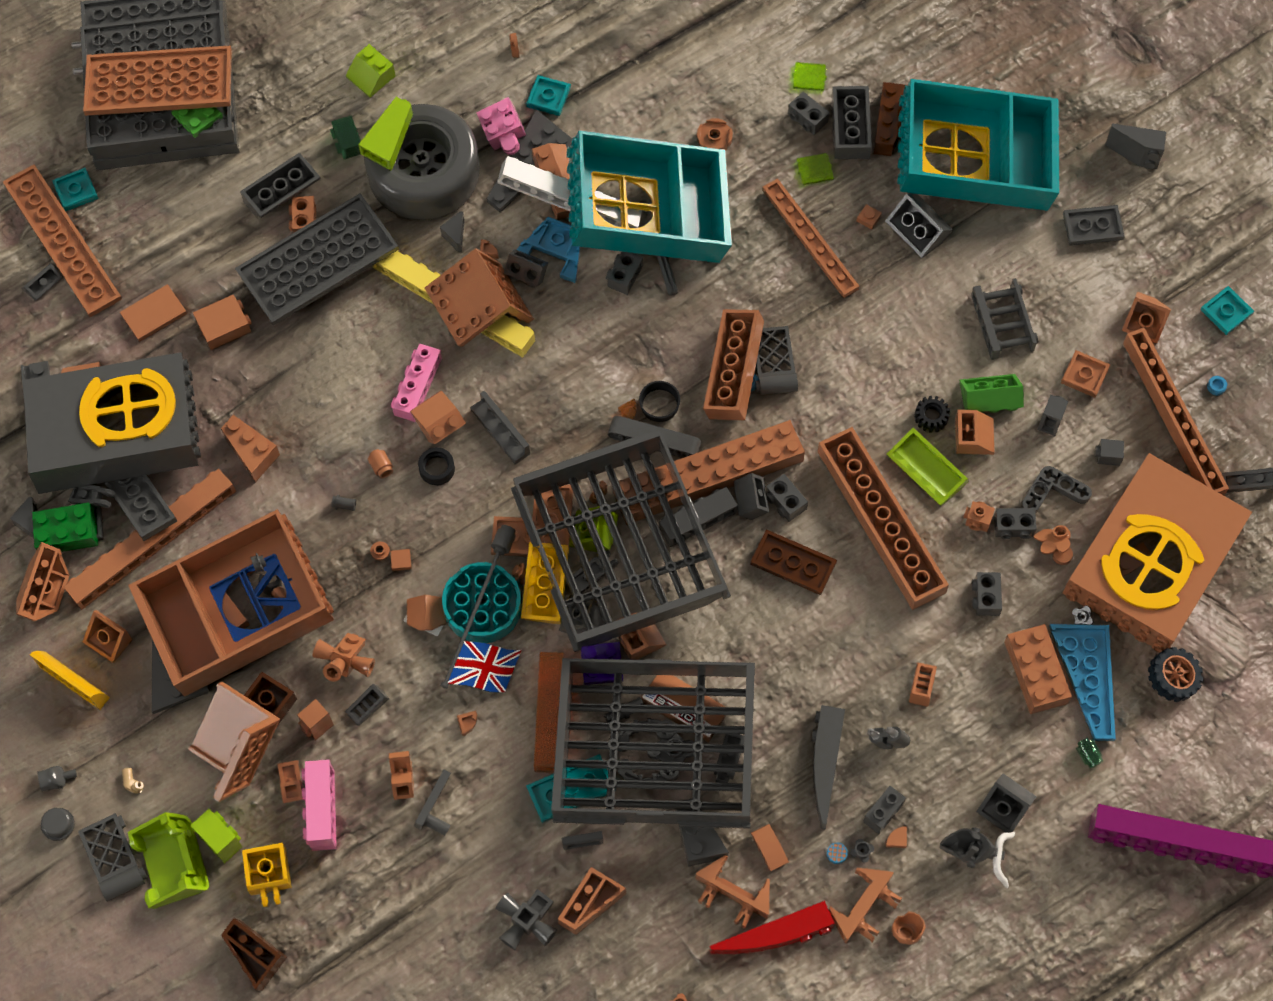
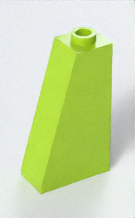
M395 97L359 143L361 155L390 171L394 167L413 116L412 106L407 100Z

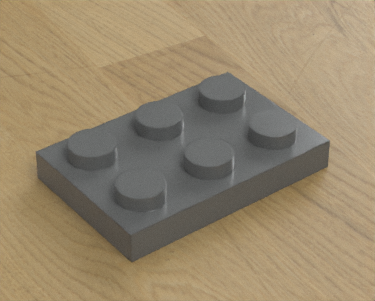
M1118 205L1063 211L1069 246L1124 240L1125 235Z

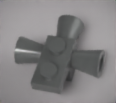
M537 889L528 902H523L520 906L507 892L498 902L496 910L511 916L512 924L514 925L501 935L499 939L511 949L516 950L523 934L526 933L529 936L533 932L540 942L546 946L556 934L557 929L541 922V919L554 904V901Z

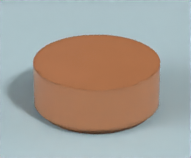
M1071 548L1064 553L1058 550L1053 553V559L1059 565L1068 564L1073 557Z

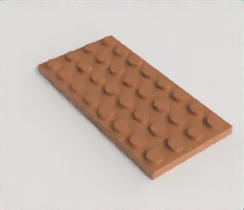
M231 46L87 55L84 115L231 106Z

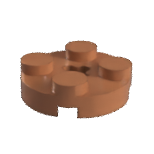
M712 118L706 120V123L701 124L697 130L699 146L722 149L726 152L732 143L733 132L731 127L729 128L726 125L727 123L721 119ZM713 133H717V136L719 137L712 138L711 136L713 135Z

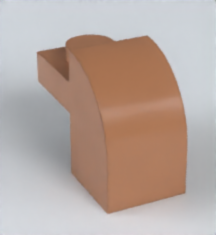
M409 751L389 753L394 800L414 798L413 768Z

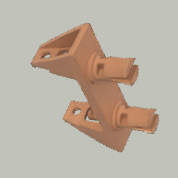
M724 855L696 873L695 879L707 886L698 900L700 904L708 897L706 907L709 908L716 894L721 893L743 906L734 920V923L738 924L745 917L742 928H746L753 913L768 919L770 879L767 878L761 890L758 891L757 897H754L733 883L718 877L720 872L722 873V868L728 859L727 855Z
M857 868L855 873L868 882L869 886L851 910L849 917L830 906L829 912L846 944L854 932H859L871 942L875 939L873 935L877 936L880 931L864 922L865 916L877 899H882L894 909L898 906L895 901L901 902L902 898L887 888V884L893 877V872Z

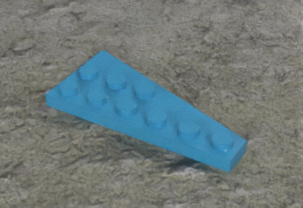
M1050 624L1049 629L1094 741H1115L1109 625Z

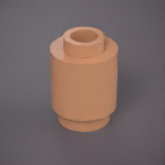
M376 449L370 453L368 461L375 474L381 479L390 476L393 473V465L385 451Z

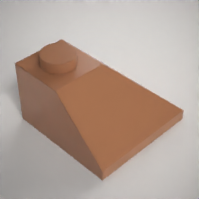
M1137 292L1122 331L1130 333L1145 328L1151 341L1157 344L1171 309L1156 298Z

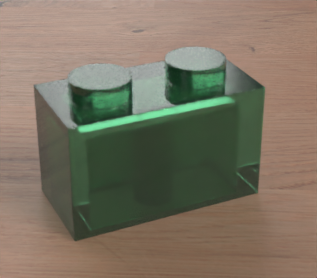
M352 115L331 121L332 129H330L332 139L337 140L335 147L337 153L342 154L343 160L361 155L359 149L361 140Z

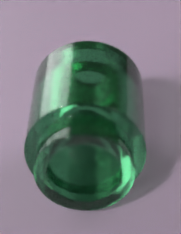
M1087 737L1077 743L1078 747L1076 750L1085 766L1088 765L1089 769L1104 762L1102 759L1103 755L1094 739L1089 740Z

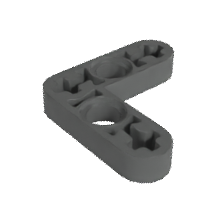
M1046 466L1040 471L1025 496L1021 508H1027L1034 498L1035 502L1032 508H1035L1036 514L1051 489L1077 503L1085 504L1090 500L1092 490L1086 484L1060 470ZM1048 473H1051L1052 475L1049 479L1045 478ZM1059 477L1057 484H1055L1056 478ZM1062 481H1068L1071 487L1068 489H1064L1061 487L1060 483ZM1074 486H1076V490L1072 493ZM1042 487L1045 493L1039 495L1035 493L1034 489ZM1082 491L1086 492L1083 497L1079 496Z

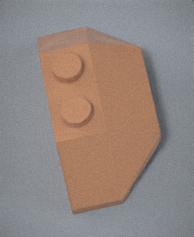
M43 542L40 543L26 570L16 600V615L37 621L58 611L65 591L64 586L67 584L70 576L60 549Z

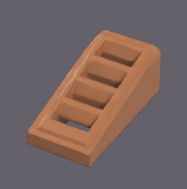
M917 663L909 699L910 703L929 706L937 666ZM919 672L929 673L931 676L920 674Z

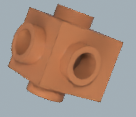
M973 501L971 508H966L963 517L967 519L965 525L975 531L982 530L988 532L995 508L987 506L984 502Z

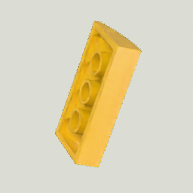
M529 542L521 619L561 624V617L551 594L553 587L538 548L533 547L532 543ZM542 543L564 599L566 577L553 544ZM561 544L568 561L569 547L568 545Z
M33 651L30 654L39 668L100 710L110 697L47 652Z

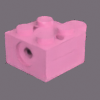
M509 97L476 112L487 140L494 151L502 147L507 155H513L520 149L518 139L526 136V133Z

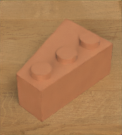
M591 867L560 914L558 924L577 935L626 895V888Z

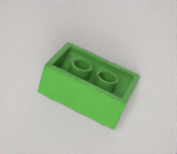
M1015 374L959 379L965 410L995 413L1003 409L1015 411L1018 408L1024 407L1023 385Z

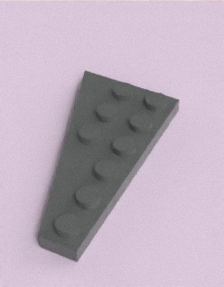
M536 110L525 129L526 136L519 140L520 149L510 157L535 166L532 159L533 148L548 143L566 144L568 148L572 144V138ZM496 181L487 197V202L497 211L502 212L521 192L498 184Z

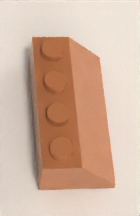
M548 143L532 149V159L536 168L549 171L562 178L570 179V175L567 173L569 158L566 157V144ZM551 204L556 220L559 221L569 217L570 211Z

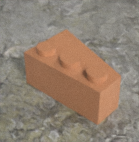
M232 415L221 428L225 439L256 483L280 455L277 445L235 415Z

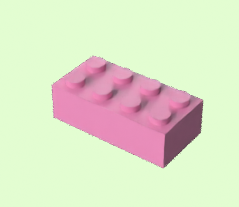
M330 760L305 761V768H302V780H305V788H302V798L306 804V807L302 809L303 820L306 821V827L303 828V839L306 840V844L310 846L312 851L337 849L335 771Z

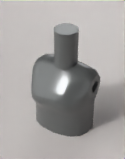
M54 766L37 772L42 792L51 789H62L65 786L66 779L77 777L76 769L64 772L61 766Z

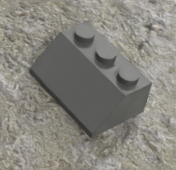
M907 193L885 220L921 258L941 245L953 231L918 194Z

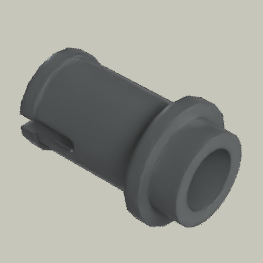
M337 494V496L332 498L331 507H335V510L341 508L355 511L357 500L340 497Z

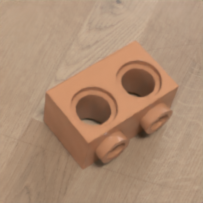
M314 196L292 197V204H289V214L292 215V220H289V229L293 233L316 220Z

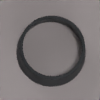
M654 381L642 389L639 396L640 407L648 419L655 422H665L673 418L677 413L680 405V394L672 384L665 381ZM664 390L674 396L677 407L669 415L653 416L643 408L645 397L652 391Z

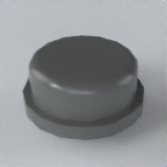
M64 808L49 809L41 818L42 833L50 840L61 841L66 839L74 830V817Z

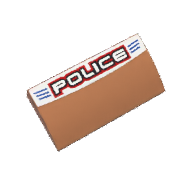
M657 675L649 685V687L693 688L673 675ZM643 694L641 697L645 705L696 706L697 696L649 694ZM708 696L704 698V706L725 707ZM660 713L679 725H695L696 714ZM704 715L703 724L720 726L726 715ZM703 733V740L709 743L714 734Z

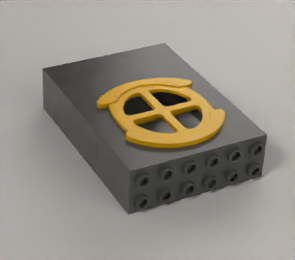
M182 352L23 380L28 474L38 494L199 466L198 458H201L200 448L197 446L199 435L198 431H195L198 423L196 415H194V411H196L195 401L192 400V396H195L190 382L193 381L192 371L189 370L188 360L183 358ZM149 386L158 393V397L151 400L131 402L130 387ZM123 389V404L100 409L96 408L97 402L106 392ZM159 406L157 415L149 423L137 429L133 428V410ZM124 412L126 428L124 431L107 429L97 422V418L103 415Z

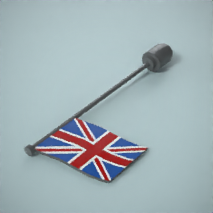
M501 525V528L496 532L491 547L494 549L493 551L496 553L446 678L444 682H441L440 686L442 688L448 689L450 684L469 686L494 693L506 691L521 650H508L486 643L468 642L465 639L499 556L508 554L515 540L516 530L510 526Z

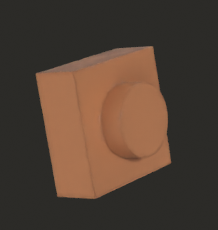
M866 204L856 221L873 229L880 219L882 212Z

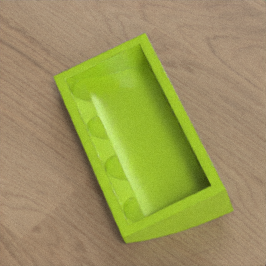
M912 428L886 454L940 506L950 500L969 482L968 478L915 428Z

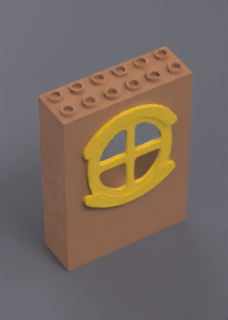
M1149 453L1073 572L1063 594L1070 601H1076L1083 605V608L1084 606H1089L1091 612L1100 615L1102 620L1112 622L1117 625L1119 630L1132 634L1136 640L1149 644L1153 650L1160 653L1170 648L1252 514V511ZM1155 532L1161 535V540L1151 556H1146L1130 547L1128 541L1139 534ZM1169 541L1176 544L1181 553L1182 568L1180 573L1173 572L1157 561V558ZM1122 552H1126L1144 563L1142 571L1133 584H1128L1122 577L1119 567L1120 554ZM1151 569H1155L1173 580L1172 586L1158 593H1144L1140 590L1141 584Z

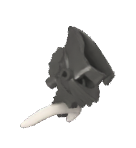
M968 828L960 829L941 841L940 849L958 857L967 863V867L975 868L976 863L982 862L987 858L993 859V871L996 878L1006 888L1009 887L1008 880L1001 870V860H1004L1005 851H1002L1004 841L1012 839L1015 836V832L1002 833L998 836L995 846L986 836L980 833L979 828H972V830Z

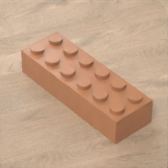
M723 309L703 407L709 419L743 421L746 419L764 320L759 310Z

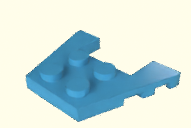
M547 217L527 240H523L516 250L530 255L532 250L535 249L566 261L560 272V278L573 283L576 282L580 247L572 246V238L569 237L571 225Z

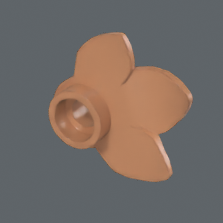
M1058 525L1053 530H1041L1034 535V539L1042 542L1040 548L1042 554H1052L1057 550L1064 553L1071 545L1069 541L1071 533L1063 525Z

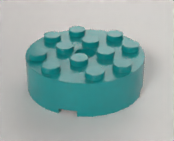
M477 562L460 568V571L452 578L450 577L444 587L442 605L445 618L449 627L460 638L464 634L492 563ZM496 565L481 600L486 601V603L479 605L465 639L466 641L486 644L498 641L507 636L520 619L522 600L519 586L515 578L506 569Z

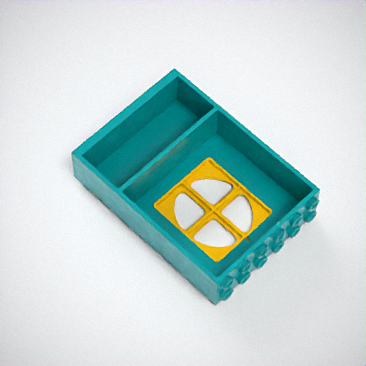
M910 79L908 86L905 85L904 93L899 99V106H902L899 113L901 126L898 132V137H901V142L898 145V153H901L898 160L900 173L897 178V184H900V192L1045 211L1050 209L1059 195V99ZM949 129L951 131V147L927 145L926 138L937 130ZM961 130L973 136L980 143L983 151L975 152L959 149L957 146L958 131ZM925 153L949 155L950 174L943 173L934 168L927 160ZM957 157L981 159L982 166L970 175H958Z
M580 130L576 137H573L572 144L567 148L566 157L569 158L567 173L570 175L568 180V190H570L568 205L571 206L569 213V222H571L569 237L572 238V246L715 263L721 262L732 246L725 150ZM614 180L618 181L620 200L597 198L595 196V190L603 183ZM630 182L644 190L650 197L651 204L629 202L627 200L626 183ZM595 205L618 207L621 213V227L614 226L605 221L596 211ZM627 209L650 211L652 219L642 227L629 228Z

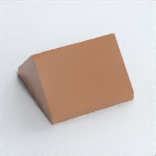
M94 610L82 642L113 663L129 645L132 638L127 630L99 611Z

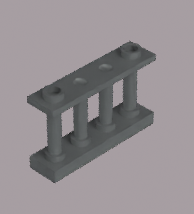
M1016 278L1012 279L1009 289L985 293L982 292L979 285L974 286L971 293L991 360L998 359L1000 351L1004 348L1028 344L1030 352L1035 350L1036 344H1038L1037 333L1033 332L1022 298V286L1018 285ZM1013 295L1014 305L994 309L987 308V300ZM1018 311L1019 321L1000 325L992 324V316ZM1023 327L1026 336L1000 341L997 340L996 335L998 332Z

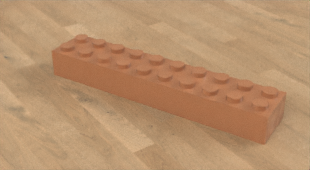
M791 420L676 460L674 463L688 497L695 501L701 497L711 495L716 489L734 487L735 480L750 473L762 477L804 461L805 451ZM666 464L654 468L661 485L665 486L674 483ZM647 471L637 474L644 492L655 489ZM629 477L619 481L625 498L636 496ZM613 489V494L615 496L616 501L618 502V499ZM677 490L665 494L671 509L683 505ZM658 496L647 500L653 515L664 512ZM640 503L629 506L635 522L646 518ZM620 509V511H621V513H622V516H623V518H624V520H625V523H626V525H628V523H627V521H626V519H625V516H624V514H623V511H622V509Z
M853 427L819 442L818 454L911 609L914 610L946 594L949 584Z

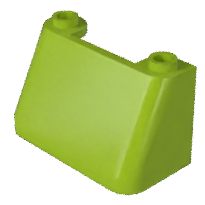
M165 812L127 832L131 848L138 852H143L152 885V888L145 892V902L150 909H156L200 894L209 888V881L196 835L190 826L192 822L185 815Z

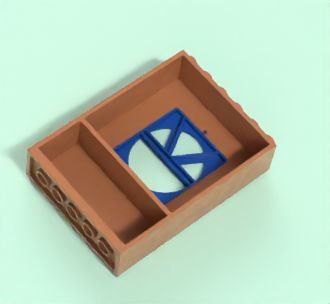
M278 509L128 585L173 686L184 696L334 620L332 616L334 610L325 597L326 593L319 584L314 569L309 564L310 560L306 553H304L303 546L299 538L296 537L290 520H288L285 514L281 515ZM258 553V556L263 555L267 566L263 567L266 574L254 590L247 573L255 571L251 557ZM274 575L283 581L286 588V598L259 597ZM238 577L262 624L260 628L242 629L236 627L224 615L222 606L224 594L231 583ZM262 606H283V609L272 622H269Z

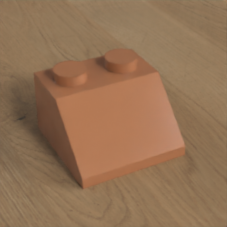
M441 390L410 410L427 440L432 444H437L466 424L458 409Z

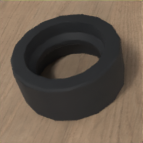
M429 448L419 457L418 467L420 476L428 484L435 486L443 485L454 476L455 465L453 457L444 448ZM437 457L445 459L448 468L444 473L436 476L427 473L425 466L429 460Z

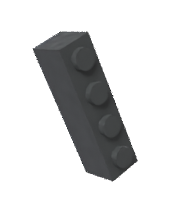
M727 487L716 489L711 495L706 498L701 497L693 504L699 516L702 530L736 514L738 511V505ZM683 506L678 512L674 513L683 538L686 540L695 535V532ZM665 515L659 521V529L669 546L672 547L678 543Z

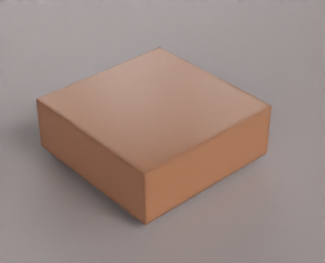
M410 549L390 551L392 571L412 569Z

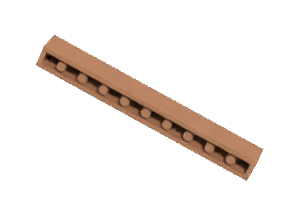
M1145 328L1127 333L1123 345L1192 477L1225 496L1229 487Z
M220 469L209 473L206 479L195 484L189 492L179 496L172 505L168 506L177 519L176 523L145 541L142 540L136 530L133 531L126 540L117 543L109 553L103 554L97 562L87 566L80 575L70 579L64 586V589L81 610L234 494L236 491L233 484Z

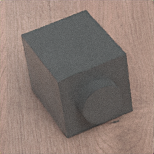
M1101 439L1099 445L1095 446L1094 456L1097 457V464L1120 466L1124 459V441Z

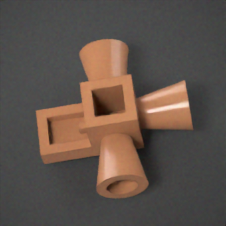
M347 633L336 648L319 639L313 650V658L331 660L329 664L324 666L323 674L328 680L333 682L340 680L341 676L348 677L353 669L369 677L375 665L374 658L357 656L365 646L366 639L356 634Z

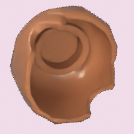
M908 911L903 916H898L892 925L893 936L899 943L907 945L920 941L925 931L924 920L919 914Z

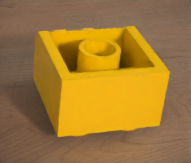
M278 843L242 850L246 886L251 896L261 894L262 905L267 907L269 903L267 893L274 892L275 904H281L280 890L292 888L287 850L284 844ZM269 866L270 870L268 872H264L266 870V867Z

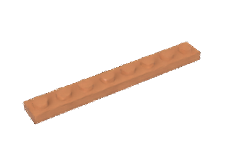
M777 178L763 186L762 191L841 296L845 298L859 290L857 282Z

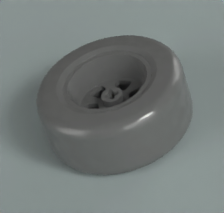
M414 104L411 105L413 116L393 169L390 171L365 156L364 164L370 188L376 199L387 210L407 219L432 220L446 216L459 209L473 194L480 174L478 148L472 130L459 115L437 105ZM423 148H433V150L428 152L423 150ZM417 149L414 154H408V152ZM444 154L446 157L445 163H436L434 161L436 156ZM399 161H409L410 167L400 170L398 163ZM432 169L437 171L430 175L427 174ZM414 172H417V173H420V174H421L420 177H419V176H410V175H411L412 173H414Z

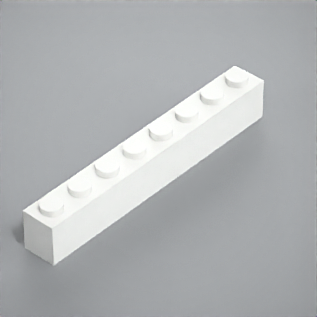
M507 156L500 169L497 180L498 184L571 211V206L568 205L570 190H568L569 179L559 177L549 171H544L536 168L534 165L526 164L516 158ZM595 191L597 198L619 200L600 191ZM595 205L596 211L605 221L614 226L621 227V213L618 207ZM627 209L629 228H638L642 210Z

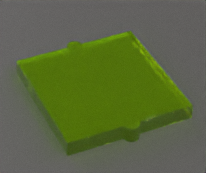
M796 62L795 73H793V89L824 91L825 80H827L825 75L826 65Z
M827 153L796 159L799 168L798 174L801 175L803 185L834 180L832 164H830Z

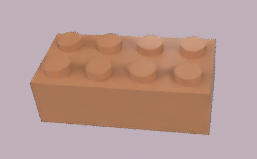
M1043 624L1007 634L1004 643L1030 714L1068 704L1072 695L1046 625Z

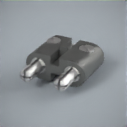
M895 726L887 727L886 730L884 728H871L867 731L869 740L884 750L892 749L893 746L896 749L905 748L911 741L910 736L905 731Z

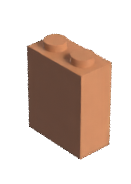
M234 294L193 312L210 350L251 332L249 325L252 322L248 314H243L244 306L240 299L236 300Z

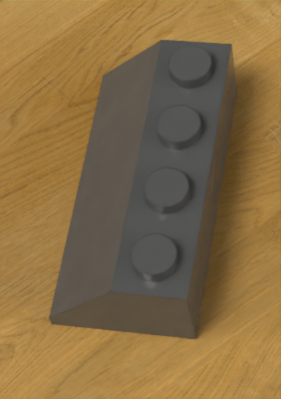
M299 152L241 190L240 193L244 204L255 216L262 218L320 180L321 177Z

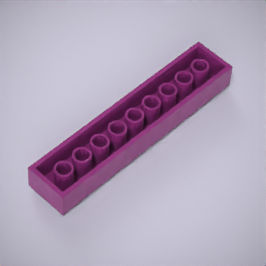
M1098 804L1091 814L1088 838L1093 839L1094 842L1105 843L1106 841L1113 843L1116 847H1134V850L1139 852L1148 850L1153 851L1158 856H1166L1167 854L1174 856L1177 860H1195V863L1200 865H1207L1209 863L1214 864L1219 869L1233 868L1239 873L1246 874L1251 872L1256 873L1258 877L1262 878L1273 877V840Z

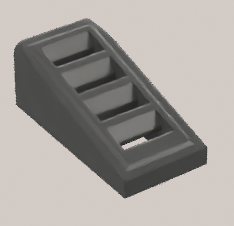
M372 684L345 712L360 726L390 698L376 684ZM374 692L379 696L378 700L372 695ZM369 698L374 704L371 706L366 699ZM362 703L368 709L366 712L360 706ZM355 709L362 714L361 717L354 712Z

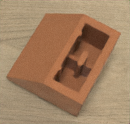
M958 410L955 418L956 454L994 455L993 418L978 410Z
M655 624L618 637L630 660H638L666 646Z

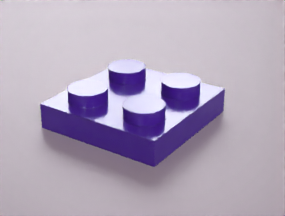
M620 642L584 646L581 650V658L621 660ZM583 673L584 685L613 683L614 674Z

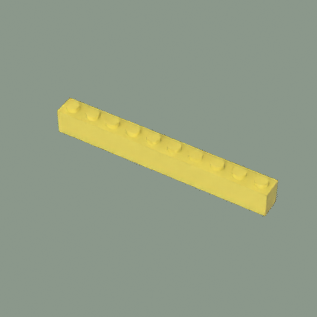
M398 250L373 265V268L433 304L424 288L440 276L439 273H433L424 264H418L409 255H403ZM505 315L481 332L522 358L535 342V334L530 327H524L515 318Z

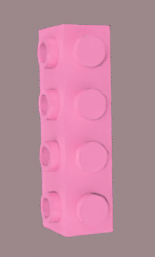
M420 343L417 350L414 349L412 353V362L406 367L404 381H401L398 386L399 393L397 397L393 398L391 403L394 416L413 422L416 420L410 410L424 402L442 359L439 349Z

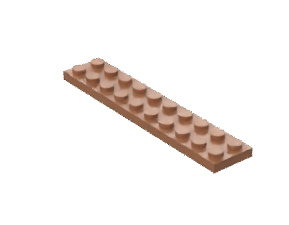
M35 164L4 180V186L89 317L122 300L121 295Z

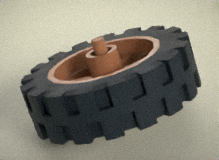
M1177 647L1163 650L1151 660V666L1148 667V672L1150 673L1148 678L1153 684L1151 685L1152 688L1158 691L1157 694L1159 696L1166 697L1165 699L1168 701H1184L1196 694L1202 686L1200 685L1203 682V676H1201V673H1203L1202 667H1199L1198 664L1200 663L1197 659L1193 658L1194 655L1190 652H1185L1186 650L1183 648L1177 649ZM1165 664L1168 666L1169 670H1165ZM1179 681H1181L1183 684H1185V686H1184V687H1180Z

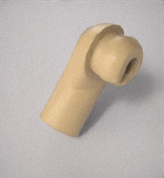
M132 768L122 769L124 788L134 794L141 793L144 784L133 779Z

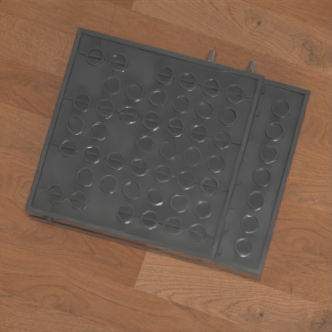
M226 0L81 1V41L72 42L71 45L73 49L82 48L83 67L73 68L74 75L83 74L85 92L87 55L231 46ZM232 65L231 106L216 107L222 113V119L216 120L213 126L200 132L196 138L172 116L171 111L173 110L85 116L87 149L90 156L93 155V163L96 170L240 153Z

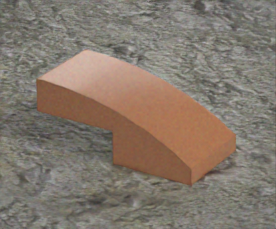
M298 760L279 763L278 770L283 803L303 800Z
M769 824L751 832L769 871L789 863L783 848Z

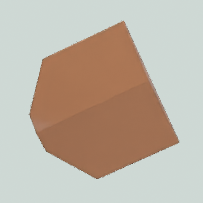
M425 594L407 599L408 626L420 631L434 630L446 624L442 597Z

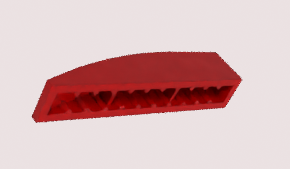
M822 901L713 944L709 947V951L711 954H741L776 949L799 941L806 943L812 940L814 935L820 934V936L830 933L835 923L826 902Z

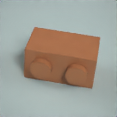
M316 699L297 714L301 730L308 738L312 736L315 741L334 725L329 713Z

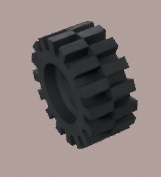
M929 396L928 399L924 397L922 401L918 402L916 407L915 422L918 423L919 428L923 426V431L925 432L926 429H929V433H932L933 430H935V433L939 432V428L941 430L944 429V426L948 423L950 408H948L947 403L944 404V399L939 401L938 396H935V399H932V396ZM928 409L937 410L939 417L935 420L926 417L925 412Z

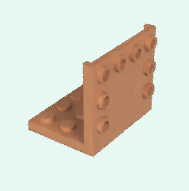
M477 248L424 288L457 345L463 347L507 312L511 316H516L520 321L523 320L530 323L534 320L508 275L503 274L504 268L501 263Z
M224 682L217 684L218 688L197 735L188 749L224 773L222 779L215 786L216 792L213 796L219 802L251 784L280 721V718Z

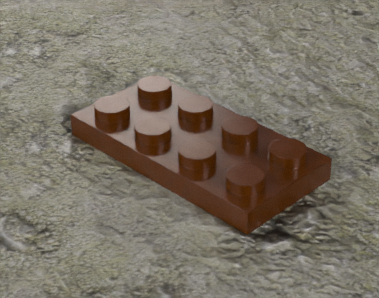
M766 529L750 565L822 595L837 560Z

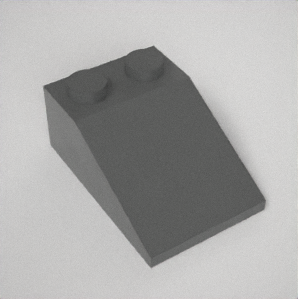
M1112 123L1105 146L1140 167L1157 169L1165 149L1166 131Z

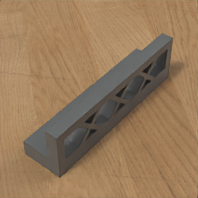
M484 390L480 393L481 400L470 407L471 411L516 465L530 455L529 444Z

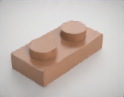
M1143 542L1134 547V549L1146 556L1152 555ZM1127 553L1120 556L1119 567L1122 577L1144 565L1143 562Z

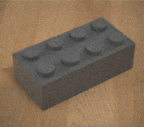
M833 86L831 101L834 159H870L872 142L869 86Z

